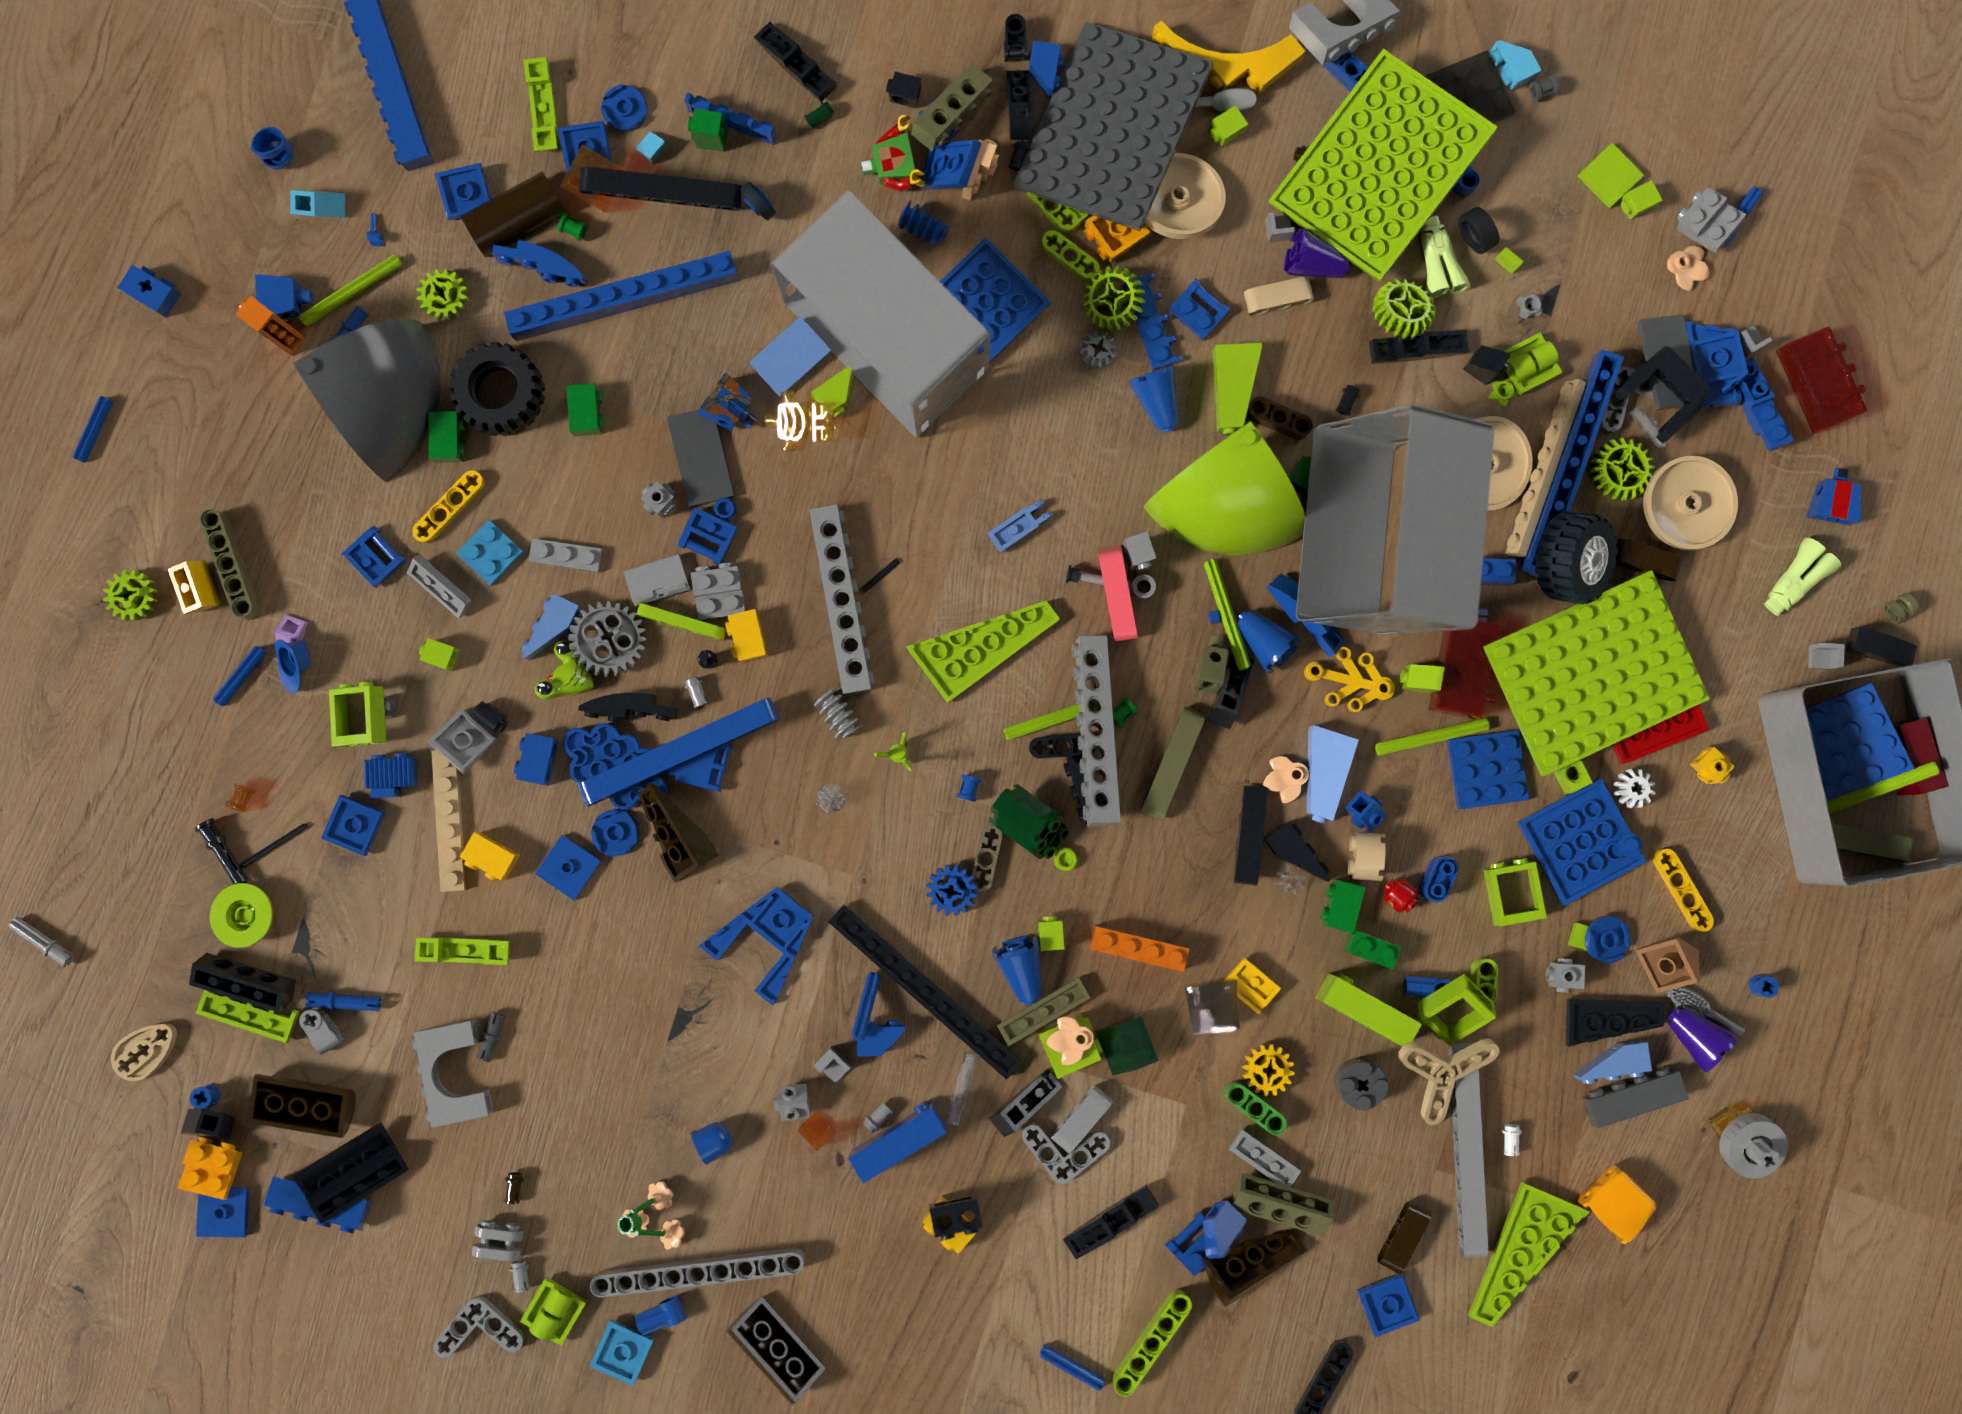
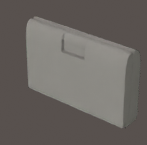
M680 554L623 571L635 607H638L639 603L647 604L691 590Z

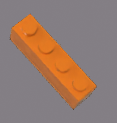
M252 296L239 305L238 311L235 314L291 356L306 339V337Z
M1094 925L1089 949L1181 972H1184L1189 952L1187 947Z

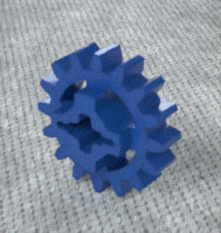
M947 864L945 871L941 867L936 870L938 876L932 874L930 878L934 882L928 883L926 886L932 890L926 894L927 897H933L934 899L930 905L937 904V912L944 909L945 916L950 915L951 911H953L955 916H958L960 909L964 913L967 912V905L973 906L975 904L971 898L978 896V893L973 891V889L978 887V884L971 882L975 876H967V868L960 871L959 864L955 865L953 869H951L950 864ZM950 875L948 882H939L942 877ZM960 879H962L965 882L966 887L962 884ZM951 885H953V889L957 891L954 895H952L951 890L948 889ZM957 898H966L963 903L955 905Z

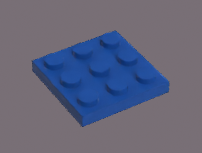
M1518 730L1447 740L1457 810L1529 800Z

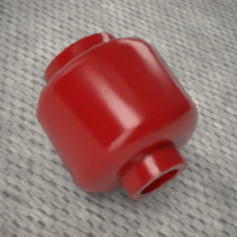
M1400 878L1397 881L1391 879L1383 889L1386 891L1384 901L1398 913L1404 911L1408 913L1420 900L1417 897L1419 894L1418 889L1405 878Z

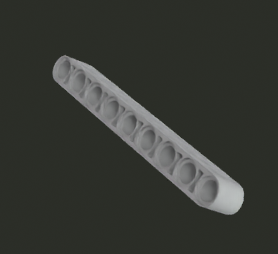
M1475 1042L1454 1043L1450 1045L1449 1056ZM1479 1069L1456 1080L1451 1095L1458 1237L1462 1258L1488 1256Z
M785 1248L600 1271L592 1279L590 1290L596 1297H610L794 1275L802 1270L806 1256L799 1248ZM796 1256L800 1259V1264L792 1266L788 1262V1258ZM766 1259H773L776 1262V1267L769 1269L765 1266L764 1261ZM744 1261L749 1262L752 1265V1270L749 1272L743 1271L740 1263ZM717 1265H725L728 1268V1273L720 1274L717 1271ZM700 1267L704 1271V1276H695L693 1268ZM669 1271H678L680 1279H671ZM645 1274H654L656 1276V1282H648L645 1278ZM622 1276L630 1277L632 1285H624L621 1280ZM598 1279H605L608 1282V1288H601L598 1285Z

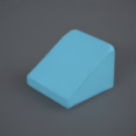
M649 132L635 150L653 164L668 146L662 138Z

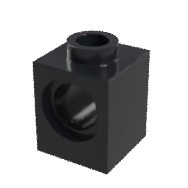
M895 71L893 79L889 78L886 86V92L889 93V102L916 109L922 89V78Z

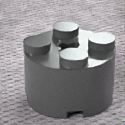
M1364 1059L1347 1060L1337 1069L1335 1075V1090L1338 1096L1355 1109L1365 1111L1378 1106L1388 1091V1083L1383 1071L1375 1064ZM1358 1080L1363 1081L1364 1086L1362 1088L1359 1087Z

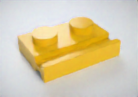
M1245 957L1241 959L1227 978L1222 981L1226 988L1257 1014H1260L1262 1009L1281 990L1278 984Z

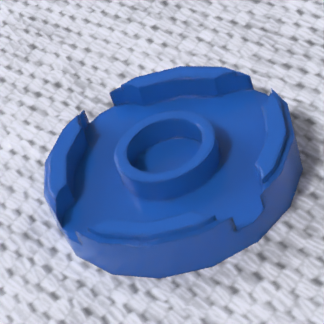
M618 85L605 93L601 112L604 120L611 128L619 132H630L638 129L644 123L648 115V105L644 95L637 88Z
M618 809L608 810L599 815L591 830L592 841L596 848L602 853L613 857L630 852L637 844L640 834L635 818L628 812Z
M1600 916L1593 920L1585 934V946L1589 955L1594 960L1603 963L1619 961L1624 957V952L1630 945V932L1627 925L1613 916Z

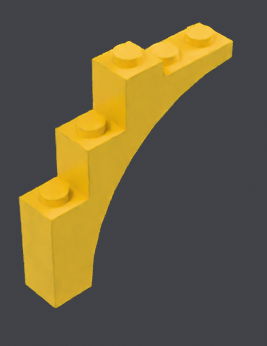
M1162 21L1154 26L1152 33L1153 42L1213 61V68L1209 75L1210 80L1216 89L1220 88L1221 90L1232 88L1246 77L1250 88L1256 89L1260 94L1302 61L1306 52L1292 34L1276 44L1261 50L1246 53H1219L1188 43L1173 33Z

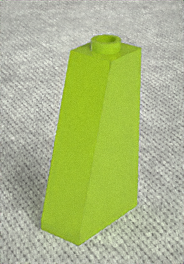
M1262 343L1221 344L1214 346L1212 354L1217 433L1223 432V435L1230 436L1244 426Z

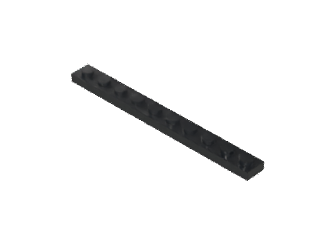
M845 904L828 921L829 924L1006 1080L1022 1063V1060Z

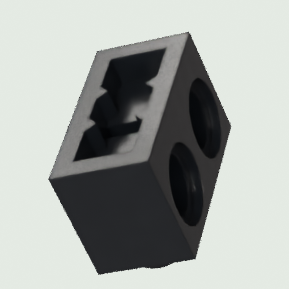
M977 1194L929 1205L935 1238L941 1237V1240L954 1238L956 1233L964 1232L965 1235L979 1232V1228H983ZM970 1210L974 1212L975 1218L972 1221H965L961 1217L962 1213ZM946 1215L951 1218L952 1222L948 1226H941L938 1223L939 1217Z

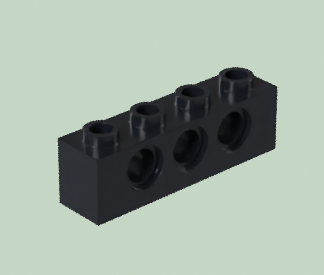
M205 953L192 964L189 980L190 986L278 1013L293 1001L296 984L295 979L210 953Z

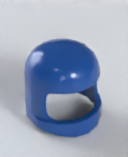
M266 127L254 135L251 149L267 167L280 170L291 164L294 158V149L280 129Z
M720 1122L711 1123L697 1131L691 1132L693 1143L705 1165L725 1156L732 1149V1136L727 1127Z

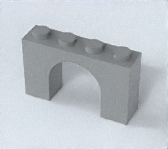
M1343 0L1361 22L1353 26H1340L1330 22L1311 2L1293 12L1289 29L1322 65H1325L1330 61H1336L1341 55L1349 51L1356 50L1360 45L1373 41L1377 36L1392 31L1397 24L1396 21L1400 10L1390 0Z
M476 1019L420 1030L414 1033L412 1046L418 1055L419 1061H417L416 1067L418 1074L422 1076L421 1094L426 1099L427 1108L425 1115L427 1122L431 1124V1128L481 1118L494 1113L490 1089L468 1094H455L448 1091L442 1085L438 1076L439 1062L446 1052L480 1043Z

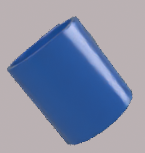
M1405 976L1403 993L1405 997L1425 998L1436 991L1438 984L1443 983L1446 985L1450 981L1442 978Z
M675 1295L663 1300L658 1306L636 1314L635 1319L637 1328L643 1336L665 1326H675L686 1320L687 1316L679 1296Z

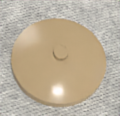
M1175 153L1144 224L1154 232L1174 239H1190L1208 232L1220 219L1225 206L1226 194L1220 176L1204 160L1189 154Z
M1498 416L1478 417L1474 420L1496 425L1491 427L1494 430L1487 509L1496 510L1514 502L1526 488L1532 471V451L1526 435L1512 421Z
M1700 456L1676 458L1658 468L1649 479V484L1645 488L1643 498L1644 514L1654 534L1669 546L1682 550H1696L1711 546L1720 541L1734 524L1738 511L1737 491L1729 474L1714 461Z

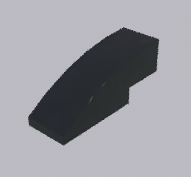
M1859 626L1851 628L1846 651L1865 655V658L1904 667L1913 665L1917 646L1889 634Z

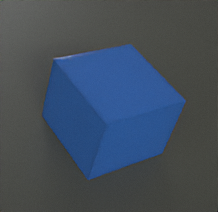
M1219 610L1209 611V624L1220 623Z

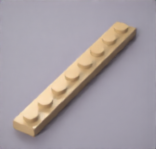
M1581 379L1565 381L1560 390V398L1553 410L1550 427L1545 433V441L1538 453L1535 470L1530 476V484L1523 496L1520 513L1515 519L1513 533L1507 542L1508 547L1505 554L1509 556H1526L1587 383Z

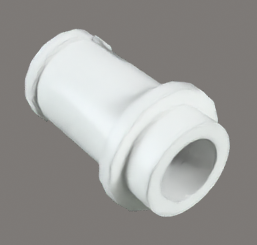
M1506 1124L1505 1129H1502V1133L1505 1134L1504 1155L1514 1156L1515 1154V1156H1519V1135L1522 1134V1131L1519 1130V1125Z

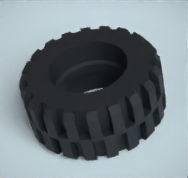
M491 342V346L482 343L478 345V350L474 351L471 348L466 351L468 356L465 359L462 357L458 359V369L453 368L451 372L454 381L449 382V389L453 392L450 398L452 403L456 405L455 409L458 414L480 432H487L492 436H497L498 433L502 436H509L511 434L510 431L514 430L516 433L523 431L521 426L524 424L530 426L534 422L531 419L534 414L539 416L541 412L539 404H544L545 396L542 394V391H545V384L541 380L542 375L530 358L520 349H515L507 343L502 346L499 342ZM497 370L512 372L517 378V391L510 403L498 409H487L482 406L478 400V389L482 380L488 374Z

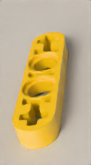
M473 470L464 473L414 525L412 530L414 538L421 543H431L482 491L485 486L484 477ZM469 478H477V486L470 485ZM463 486L467 488L466 490H468L470 494L468 495L464 490L460 489V487ZM459 492L463 495V501L458 505H454L451 502V497L454 493ZM440 509H444L447 513L446 519L441 522L436 521L435 513ZM429 519L438 526L436 529L431 526L427 530L429 534L427 537L421 536L420 529L422 527L427 529L431 525L427 522Z
M1671 849L1657 850L1653 855V863L1690 927L1696 931H1709L1714 924L1713 916L1679 857ZM1662 854L1669 855L1668 864L1661 863L1663 859ZM1675 873L1681 874L1683 878L1680 886H1675L1672 883V876ZM1689 893L1695 898L1694 905L1691 907H1687L1684 904V897ZM1697 914L1700 917H1705L1706 920L1703 921L1704 926L1697 925L1699 921Z

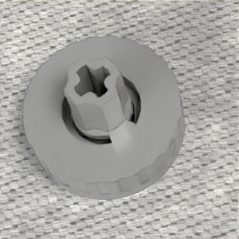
M1748 1113L1735 1118L1726 1126L1720 1138L1719 1149L1723 1160L1735 1172L1746 1178L1757 1179L1770 1175L1778 1169L1786 1157L1788 1142L1783 1130L1768 1117L1758 1113Z

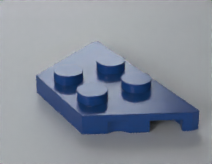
M1687 321L1685 324L1696 373L1713 391L1711 397L1703 405L1706 408L1747 378L1748 370L1738 330L1730 328L1720 329L1713 325H1696L1693 322Z

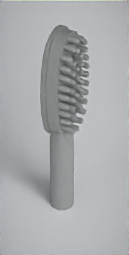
M1245 88L1225 89L1211 97H1199L1195 107L1213 106L1218 111L1226 112L1236 105L1238 110L1242 111L1254 106L1256 94L1252 90Z
M1683 986L1667 991L1668 999L1679 1009L1686 1007L1702 1017L1706 1016L1739 1037L1744 1034V1028L1712 1010L1710 1004L1694 990Z

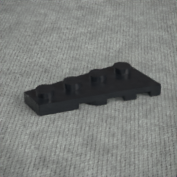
M1567 998L1566 1046L1568 1047L1585 1042L1598 1041L1599 1039L1613 1038L1627 1033L1664 1027L1663 1002Z

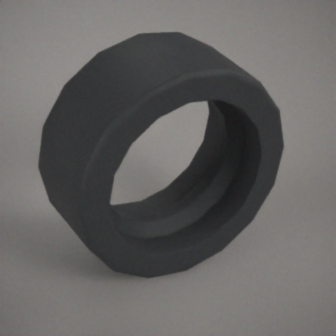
M1474 207L1461 215L1459 218V228L1464 240L1473 251L1478 254H1484L1497 246L1500 238L1498 229L1484 209Z

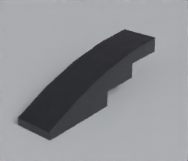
M768 22L754 36L756 42L820 102L837 88L835 81L820 70L818 64L802 52L797 43L771 22Z
M1467 330L1424 332L1420 336L1416 335L1413 339L1409 336L1402 339L1401 335H1398L1395 338L1372 339L1369 341L1371 364L1425 360L1469 353Z
M1244 785L1239 832L1236 841L1234 883L1258 885L1268 788Z
M1144 1185L1064 1237L1063 1240L1077 1260L1112 1240L1119 1232L1137 1223L1139 1218L1157 1209L1159 1203L1147 1185Z

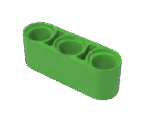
M1232 1081L1225 1086L1224 1095L1226 1099L1269 1133L1279 1135L1286 1130L1287 1122L1284 1116L1237 1081ZM1234 1088H1241L1242 1090L1241 1097L1238 1099H1232L1230 1096ZM1259 1102L1261 1105L1260 1111L1256 1114L1250 1113L1251 1104ZM1272 1117H1279L1280 1123L1276 1128L1269 1127V1121Z

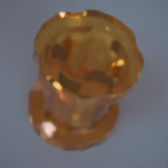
M235 783V790L230 801H226L225 805L246 813V805L251 794H255V790Z

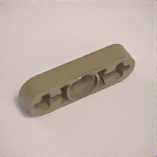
M994 825L986 826L981 832L972 875L975 877L971 882L975 883V878H980L981 871H976L977 866L982 869H992L991 874L987 872L985 874V880L988 881V885H983L982 889L978 887L974 889L981 893L988 891L992 885L1002 840V832ZM991 829H995V834L998 835V839H993L992 846H997L996 851L990 848H981L982 843L987 845L988 837H985V832H990ZM983 852H990L993 855V862L988 866L981 864L979 860Z

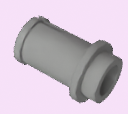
M699 677L685 681V689L688 688L694 708L709 703L701 685L703 681L699 680Z
M882 1102L869 1117H865L866 1120L863 1124L872 1133L875 1130L879 1131L878 1127L893 1111Z
M526 1260L512 1262L510 1271L513 1272L514 1292L521 1293L525 1292V1289L526 1291L530 1290L527 1273L529 1264H526Z

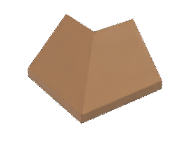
M1679 937L1636 950L1656 994L1700 981L1699 950Z

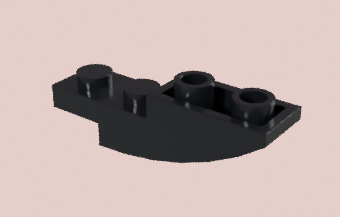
M617 693L589 700L578 707L579 711L585 712V717L598 719L599 715L608 716V721L619 723L622 722V719L629 720L630 710L633 711L632 715L646 718L647 713L656 715L655 719L668 722L670 717L677 718L678 713L677 708L656 705L657 696L646 693Z

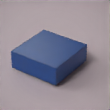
M398 787L372 788L370 795L371 798L401 797V789Z

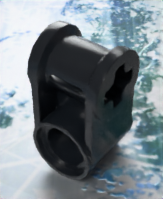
M1011 14L1006 19L1004 62H1008L1009 59L1028 61L1026 22L1020 14ZM1018 25L1021 29L1019 31H1012L1009 27Z

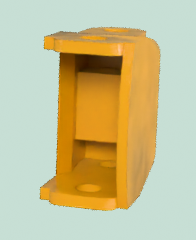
M1616 1165L1608 1168L1598 1179L1592 1182L1579 1195L1578 1199L1579 1204L1591 1208L1596 1217L1616 1235L1615 1238L1622 1244L1631 1242L1657 1208L1655 1201Z

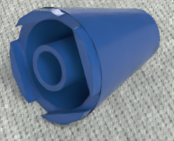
M1173 365L1129 380L1130 387L1157 430L1162 429L1163 433L1176 429L1175 424L1179 423Z
M1245 610L1237 618L1241 634L1268 674L1274 672L1272 669L1274 665L1278 667L1283 665L1298 649L1295 644H1301L1302 642L1298 636L1255 610Z
M1028 936L1013 938L1002 942L1003 947L998 950L997 946L992 949L993 957L1018 1001L1025 1005L1036 1003L1041 996L1039 942L1037 937L1033 936V940H1029Z

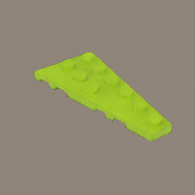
M1043 601L993 619L927 639L920 643L906 646V649L945 701L949 703L1057 623L1060 618L1049 603Z
M1521 1182L1468 1316L1493 1327L1511 1306V1302L1518 1293H1522L1527 1287L1526 1284L1529 1280L1539 1273L1560 1248L1563 1240L1568 1234H1572L1576 1229L1575 1226L1590 1211Z

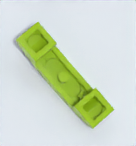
M547 57L524 59L525 79L529 90L533 128L531 129L534 151L558 150L556 108Z
M416 937L415 961L509 965L510 941Z

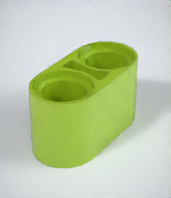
M1482 957L1477 958L1471 964L1470 980L1479 989L1485 986L1488 989L1487 997L1494 1002L1497 998L1498 966L1493 960ZM1483 963H1487L1489 966V971L1485 975H1482L1480 972V967Z

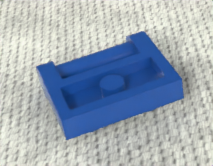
M1196 278L1168 311L1203 341L1228 314L1231 308L1227 304L1223 305L1201 286L1202 282ZM1194 292L1218 312L1215 317L1191 297Z
M694 508L677 546L695 551L714 560L713 563L719 565L723 563L738 527ZM692 533L720 545L718 552L691 540Z
M376 526L370 527L342 553L374 588L380 586L391 574L407 562V559L402 554L399 555L380 535V530ZM370 540H373L392 560L388 565L367 545Z
M1200 1211L1194 1215L1195 1219L1172 1241L1169 1240L1165 1243V1246L1194 1276L1204 1268L1202 1258L1206 1256L1204 1231L1183 1252L1179 1247L1201 1225L1203 1226L1205 1216Z

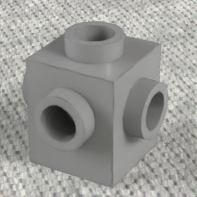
M657 481L654 484L650 483L642 492L643 496L641 499L645 502L642 507L652 516L657 513L663 518L665 515H669L676 507L675 504L678 501L673 497L675 491L666 483L660 485ZM661 494V499L659 501H654L657 498V496Z
M1558 958L1557 962H1549V967L1546 969V980L1549 982V986L1556 988V992L1571 993V988L1584 989L1585 965L1572 963V959Z
M807 1084L778 1087V1097H774L775 1112H780L782 1121L810 1118V1097Z

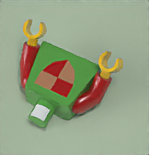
M901 115L898 119V124L889 129L876 141V145L872 146L874 159L861 161L864 175L877 173L880 184L899 192L910 189L915 185L920 187L925 185V181L918 180L925 173L918 169L915 170L908 134L904 133V130L911 131L913 127L912 123L906 125L907 120L911 118V116Z

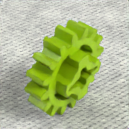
M435 269V275L433 276L430 273H426L428 279L426 281L420 279L423 287L416 289L421 294L416 297L422 303L421 309L427 311L431 318L435 315L440 321L443 316L447 320H451V314L453 313L458 317L459 312L457 310L459 308L465 310L466 308L462 303L469 301V298L464 295L469 292V289L463 286L465 281L462 278L458 279L459 275L456 272L450 275L448 269H444L443 274L438 269ZM439 288L444 292L445 298H446L447 300H445V299L441 296V292L439 291Z
M122 570V576L116 573L113 574L115 580H107L110 587L109 589H103V592L108 593V597L103 598V601L110 603L106 609L114 611V617H121V620L129 621V619L138 621L139 616L146 618V610H154L151 603L158 602L156 598H153V594L158 593V590L151 588L155 582L147 580L148 575L140 574L136 570H132L131 573L130 571ZM134 580L139 582L143 588H138ZM118 603H122L123 608H126L127 611L122 609Z

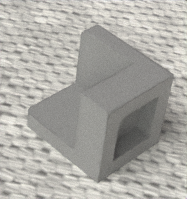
M1274 212L1268 213L1265 219L1268 243L1291 240L1295 229L1290 225V218L1286 215L1274 216Z
M1754 325L1739 333L1744 357L1773 341L1771 336L1763 340Z
M1817 643L1809 645L1808 669L1834 670L1843 668L1845 644Z
M832 1046L814 1064V1067L819 1072L823 1071L834 1083L852 1067Z

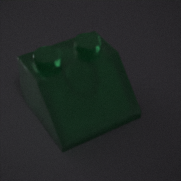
M1139 1013L1095 1031L1113 1076L1134 1071L1159 1061Z

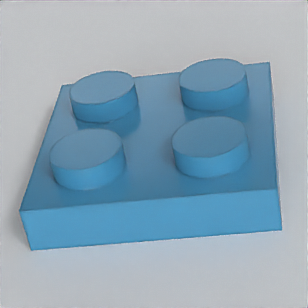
M488 519L456 554L489 585L493 586L524 551Z
M611 1319L590 1367L634 1386L655 1338L648 1335L642 1336L639 1331Z

